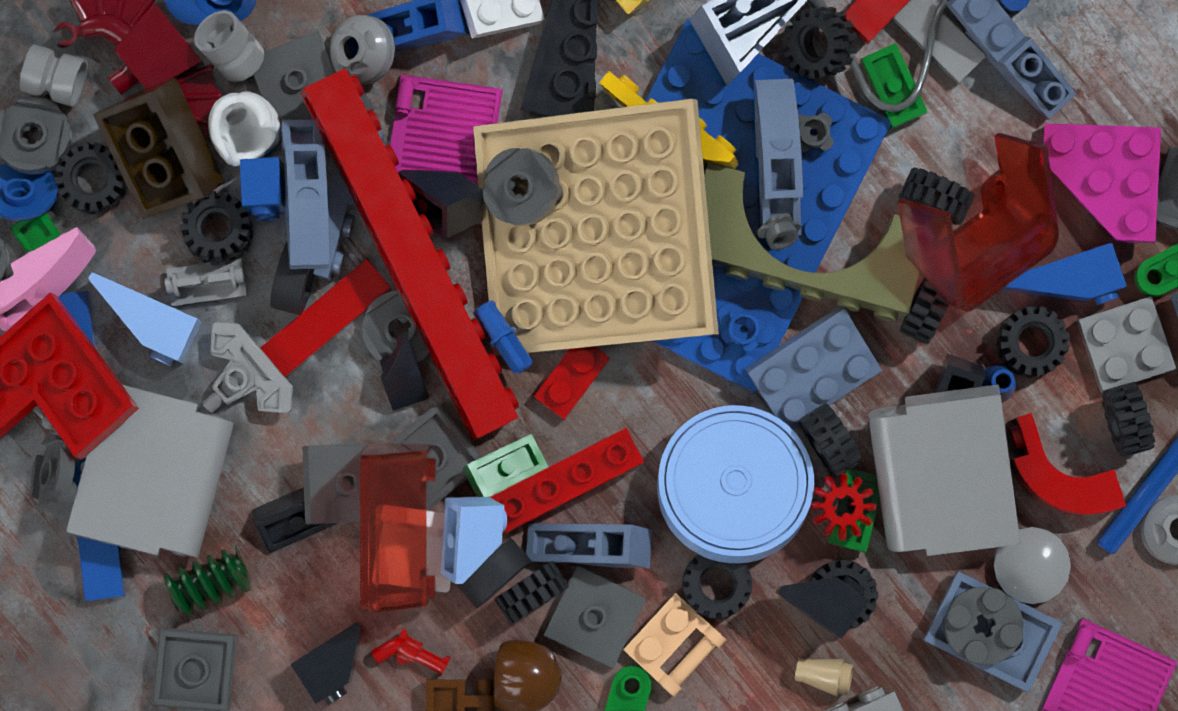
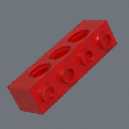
M626 427L490 498L504 505L507 515V526L505 529L507 534L644 464V460Z

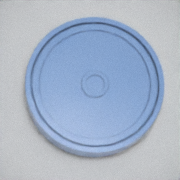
M736 405L721 406L704 411L684 423L672 436L664 450L657 480L660 509L674 535L697 554L724 563L757 561L776 553L786 546L803 525L814 491V473L810 456L797 434L786 423L768 412L753 407Z

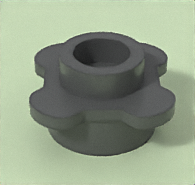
M826 113L809 117L804 114L798 115L801 152L805 153L809 149L820 148L822 151L831 149L834 143L830 137L831 117ZM812 129H815L817 131L816 136H812L810 134V131Z
M784 213L769 218L765 225L757 230V234L760 238H766V242L771 249L781 250L796 242L801 225L798 221L793 222L789 213Z

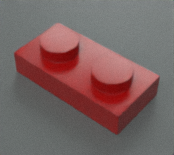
M596 347L569 349L534 395V398L565 420L609 362L610 357Z

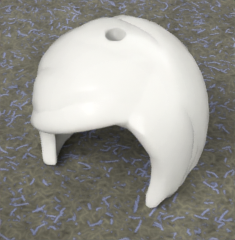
M248 91L230 93L218 99L213 105L208 118V131L214 148L228 165L236 167L240 166V159L265 157L271 150L275 149L281 140V121L273 106L260 95Z

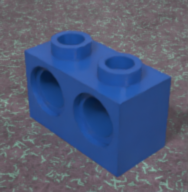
M279 157L240 159L243 208L251 216H256L257 221L279 220V214H285L283 162Z

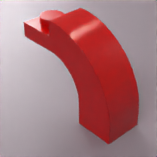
M1032 413L1012 419L1014 427L1009 428L1010 438L1015 450L1021 449L1023 456L1009 460L1010 466L1022 487L1037 501L1056 511L1073 515L1099 514L1126 507L1115 469L1088 477L1066 475L1057 470L1046 457Z

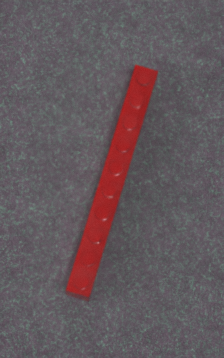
M344 68L304 87L300 94L471 439H478L519 418L515 409L519 408L517 398L510 387L504 388L498 376L502 373L501 366L492 352L487 354L481 340L485 339L484 332L476 318L470 320L464 308V305L468 304L466 295L458 283L453 285L447 273L451 269L449 261L441 248L435 249L429 237L433 235L430 222L424 214L418 215L412 202L416 200L414 190L407 179L401 180L395 166L399 165L398 158L390 144L384 146L378 134V131L382 130L381 124L372 109L367 111L361 99V96L364 95V90L355 74L350 76L347 69Z

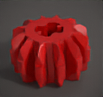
M846 473L840 474L839 487H836L830 476L824 479L825 485L830 491L829 493L822 488H814L813 493L822 498L823 502H811L809 508L812 510L822 509L823 514L816 516L812 521L815 525L820 524L824 520L829 522L824 528V535L829 536L834 527L838 526L837 535L839 540L846 539V526H849L855 537L861 535V530L856 521L858 520L863 525L870 526L872 520L862 513L863 511L876 510V504H863L862 500L871 496L873 491L869 488L859 494L856 491L862 483V479L859 477L854 479L850 487H847L848 477ZM847 497L851 500V504H848V506H853L851 514L844 513L839 517L833 511L837 509V507H832L834 499L840 501Z

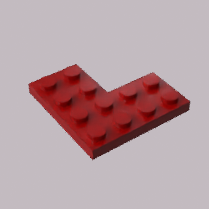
M50 292L0 337V439L35 407L39 406L74 457L82 460L132 416L139 407L59 297Z

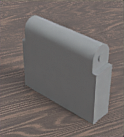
M999 384L905 397L906 405L879 408L868 413L888 550L904 552L926 549L927 556L1021 544Z
M123 385L139 409L86 456L66 532L70 535L157 557L160 556L161 550H165L183 557L198 558L234 423L221 417L199 413L198 404Z

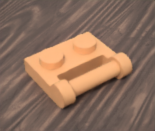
M674 593L623 650L675 697L682 690L680 685L715 647L720 648L727 640L677 593ZM697 628L704 637L675 669L667 675L660 667Z

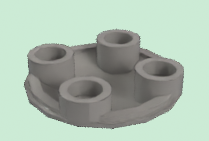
M1035 527L1019 529L1021 544L997 547L995 550L994 570L996 580L1007 595L1020 602L1028 604L1047 602L1060 594L1068 582L1071 569L1068 550L1060 538L1048 530Z

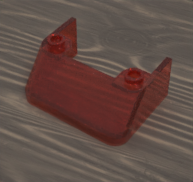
M1003 133L996 134L994 137L999 170L993 173L982 185L983 210L954 231L949 212L903 198L897 202L907 258L950 306L963 311H972L1043 260L1055 249L1059 238V228L1047 145Z
M369 443L361 454V613H381L427 607L429 600L435 599L436 576L428 575L427 489L428 482L436 481V458H429L431 444Z

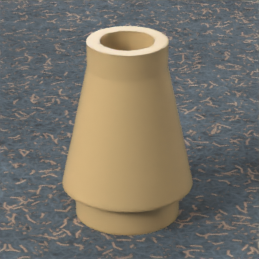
M799 658L795 672V681L806 683L838 697L839 693L848 695L854 665L845 663V659Z

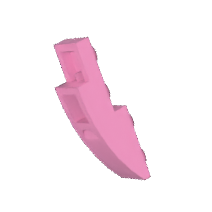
M78 227L61 234L56 239L10 263L14 275L0 281V328L4 332L10 329L48 293L51 292L59 297L85 269L96 253V249Z

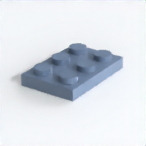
M837 307L746 367L745 371L771 413L794 430L800 426L799 419L824 403L830 406L880 373L882 369L845 308Z
M956 571L923 641L1029 693L1063 623L1012 598L1018 605L1023 617V639L1011 656L999 663L992 665L971 663L958 656L946 640L944 622L947 611L952 601L960 593L975 587H992ZM979 615L977 617L978 624L973 629L976 634L982 632L987 637L991 634L990 628L994 625L992 618L985 619L983 615Z

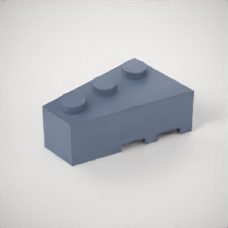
M711 0L700 6L690 18V22L728 86L807 0Z

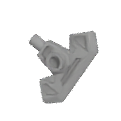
M214 323L211 335V355L229 359L230 362L213 384L212 388L215 391L202 401L205 409L213 413L224 402L227 405L256 390L258 411L290 412L292 410L293 386L245 329L238 323Z

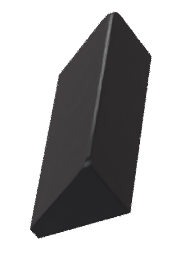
M304 487L252 510L254 523L269 553L339 524H305Z

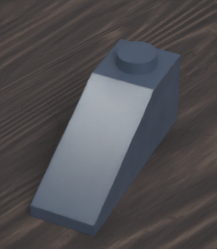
M528 523L526 555L531 559V562L550 563L553 561L554 564L650 568L652 530L635 525Z

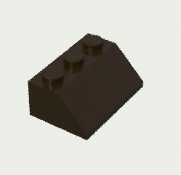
M176 77L139 91L93 114L143 219L201 199L225 182Z

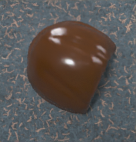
M509 640L502 642L496 655L494 672L495 706L505 711H539L549 705L558 694L562 680L561 669L554 653L547 647L531 641Z

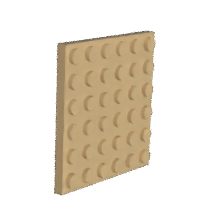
M696 99L473 126L478 186L480 188L485 187V179L487 177L485 171L491 160L499 153L511 148L533 149L548 157L558 172L559 183L562 187L561 198L556 202L552 212L542 221L533 225L519 226L503 222L489 211L483 201L482 231L489 301L493 300L509 326L517 329L515 335L527 353L719 334L698 102ZM516 178L517 187L513 190L514 194L526 195L528 192L527 187L529 186L528 180ZM496 347L493 348L495 356H502Z

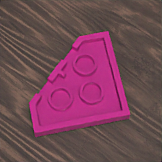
M1045 123L1043 164L1063 183L1075 199L1089 214H1092L1116 242L1155 244L1161 127Z

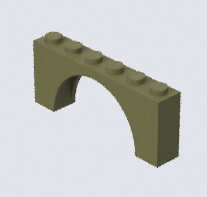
M707 163L704 168L712 266L726 269L725 275L731 278L747 280L748 276L762 279L763 286L774 290L784 291L786 286L800 290L799 295L810 300L822 301L823 297L838 301V307H843L846 310L859 311L860 307L875 311V317L886 321L896 322L897 317L903 319L909 314L931 224L894 214L888 220L885 232L875 249L860 262L851 267L828 273L801 271L783 264L770 255L752 233L743 206L745 172Z

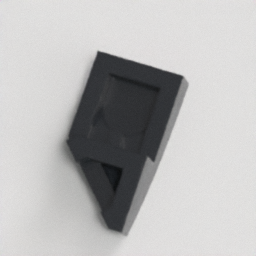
M406 333L400 334L397 338L398 346L390 356L384 355L380 360L383 371L380 377L393 411L429 399Z

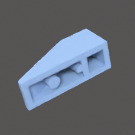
M91 272L88 278L139 342L152 350L150 358L168 366H171L173 360L184 363L202 324L200 320Z

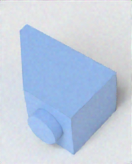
M490 497L445 498L440 575L455 584H463L502 544V532L505 531L507 526V515L503 504Z

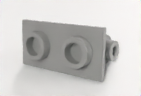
M243 258L238 260L230 259L231 264L227 265L223 261H218V266H213L208 262L166 268L167 278H165L167 293L170 294L171 306L248 296Z

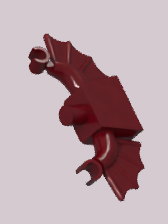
M69 0L81 20L80 25L73 26L68 22L58 24L53 32L67 30L71 35V39L69 41H62L57 46L68 48L74 43L76 38L84 36L85 39L96 36L104 37L116 46L114 51L125 64L107 78L121 95L138 82L146 89L176 77L206 140L209 136L208 118L215 102L223 96L213 81L214 66L208 64L200 68L204 65V62L156 4L152 6L155 0Z

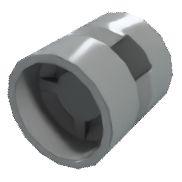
M217 11L207 16L195 32L194 41L196 47L209 61L214 63L216 69L228 81L238 82L251 77L263 63L265 55L263 46L231 11Z
M34 44L29 49L22 67L20 91L37 97H44L50 93L52 101L74 107L84 88L88 70L87 59L67 53L58 59L57 53L52 49Z

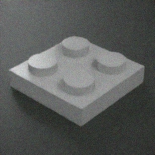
M1152 296L1076 321L1101 393L1106 389L1138 382L1176 369Z

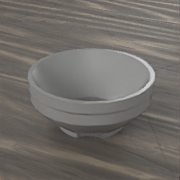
M356 15L341 22L334 31L330 42L329 53L334 70L338 72L346 68L350 76L353 74L357 76L361 85H369L382 79L389 71L395 55L394 38L388 26L379 18L370 15ZM354 37L358 42L359 50L357 55L349 60L345 56L344 45L349 38Z
M1169 495L1157 499L1142 518L1140 527L1141 539L1148 552L1157 560L1172 565H1178V541L1170 533L1172 521L1178 518V495Z

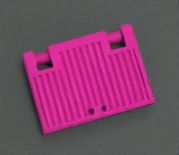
M401 74L390 143L399 161V165L395 166L397 172L403 169L458 172L478 185L473 126L498 123L503 89ZM413 90L425 92L423 110L411 108Z
M1082 618L1076 629L1078 633L1075 640L1064 656L1040 711H1156L1178 662ZM1092 638L1101 641L1093 659L1085 655Z

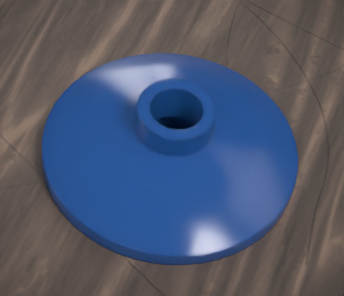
M6 163L0 165L1 218L8 220L32 219L44 214L54 205L58 196V186L55 182V176L50 171L41 174H24L12 169Z

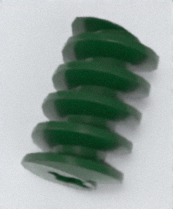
M236 545V556L234 557L225 549L221 550L220 563H217L211 555L206 556L207 568L205 569L196 561L192 562L191 575H188L182 567H179L178 580L176 581L168 573L163 574L167 591L178 612L180 608L186 616L193 615L194 603L201 610L208 609V596L215 604H220L223 600L222 591L230 598H234L237 596V584L244 592L251 591V578Z

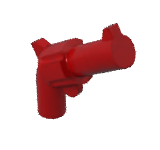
M405 628L402 629L399 637L390 639L371 651L378 664L397 654L396 660L399 664H405L407 661L413 664L416 661L439 675L443 674L451 659L450 656L440 658L422 648L423 643L410 637Z

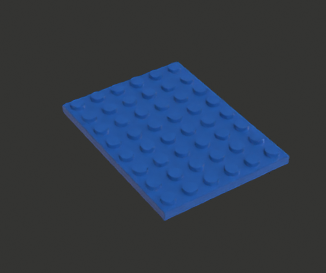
M689 18L686 20L646 99V102L652 98L658 103L686 99L697 100L699 117L707 124L704 131L714 139L721 135L736 149L733 155L736 157L739 165L734 170L745 172L743 206L752 233L762 247L778 261L789 267L816 273L891 125L888 118L760 54H757L727 86ZM792 78L794 80L798 115L804 114L809 117L812 115L818 116L820 113L828 114L832 119L830 137L834 143L828 151L814 148L809 149L805 153L801 152L803 197L800 198L801 235H798V239L791 246L781 250H773L767 244L766 238H760L757 234V230L760 228L759 159L756 157L754 80ZM812 129L810 131V134L812 136H816L817 131L815 129ZM713 266L719 334L651 342L755 393L757 389L746 373L745 368L779 346L803 297L799 295L800 290L786 286L784 291L774 290L763 286L762 279L748 276L747 280L731 278L725 275L726 269ZM736 307L743 308L745 313H749L754 317L760 315L766 321L765 329L759 332L756 339L758 346L751 352L745 351L741 345L734 342L725 343L722 339V330L728 327L731 320L730 311ZM741 326L740 331L746 333L747 327Z

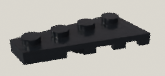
M550 0L520 110L542 117L594 111V98H596L595 61L597 59L596 25L598 22V0Z

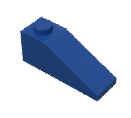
M414 0L367 14L379 18L388 26L394 38L395 51L437 44L470 34L460 0ZM351 37L347 41L350 57L353 59L358 53L359 45L357 40Z
M1112 243L1001 279L997 282L999 290L1079 302L1095 299L1097 305L1119 298L1117 291L1127 287Z

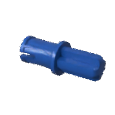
M491 300L477 308L473 315L479 320L490 337V346L498 349L512 372L517 375L529 369L533 361L515 335L517 329L509 326L497 308L496 303Z

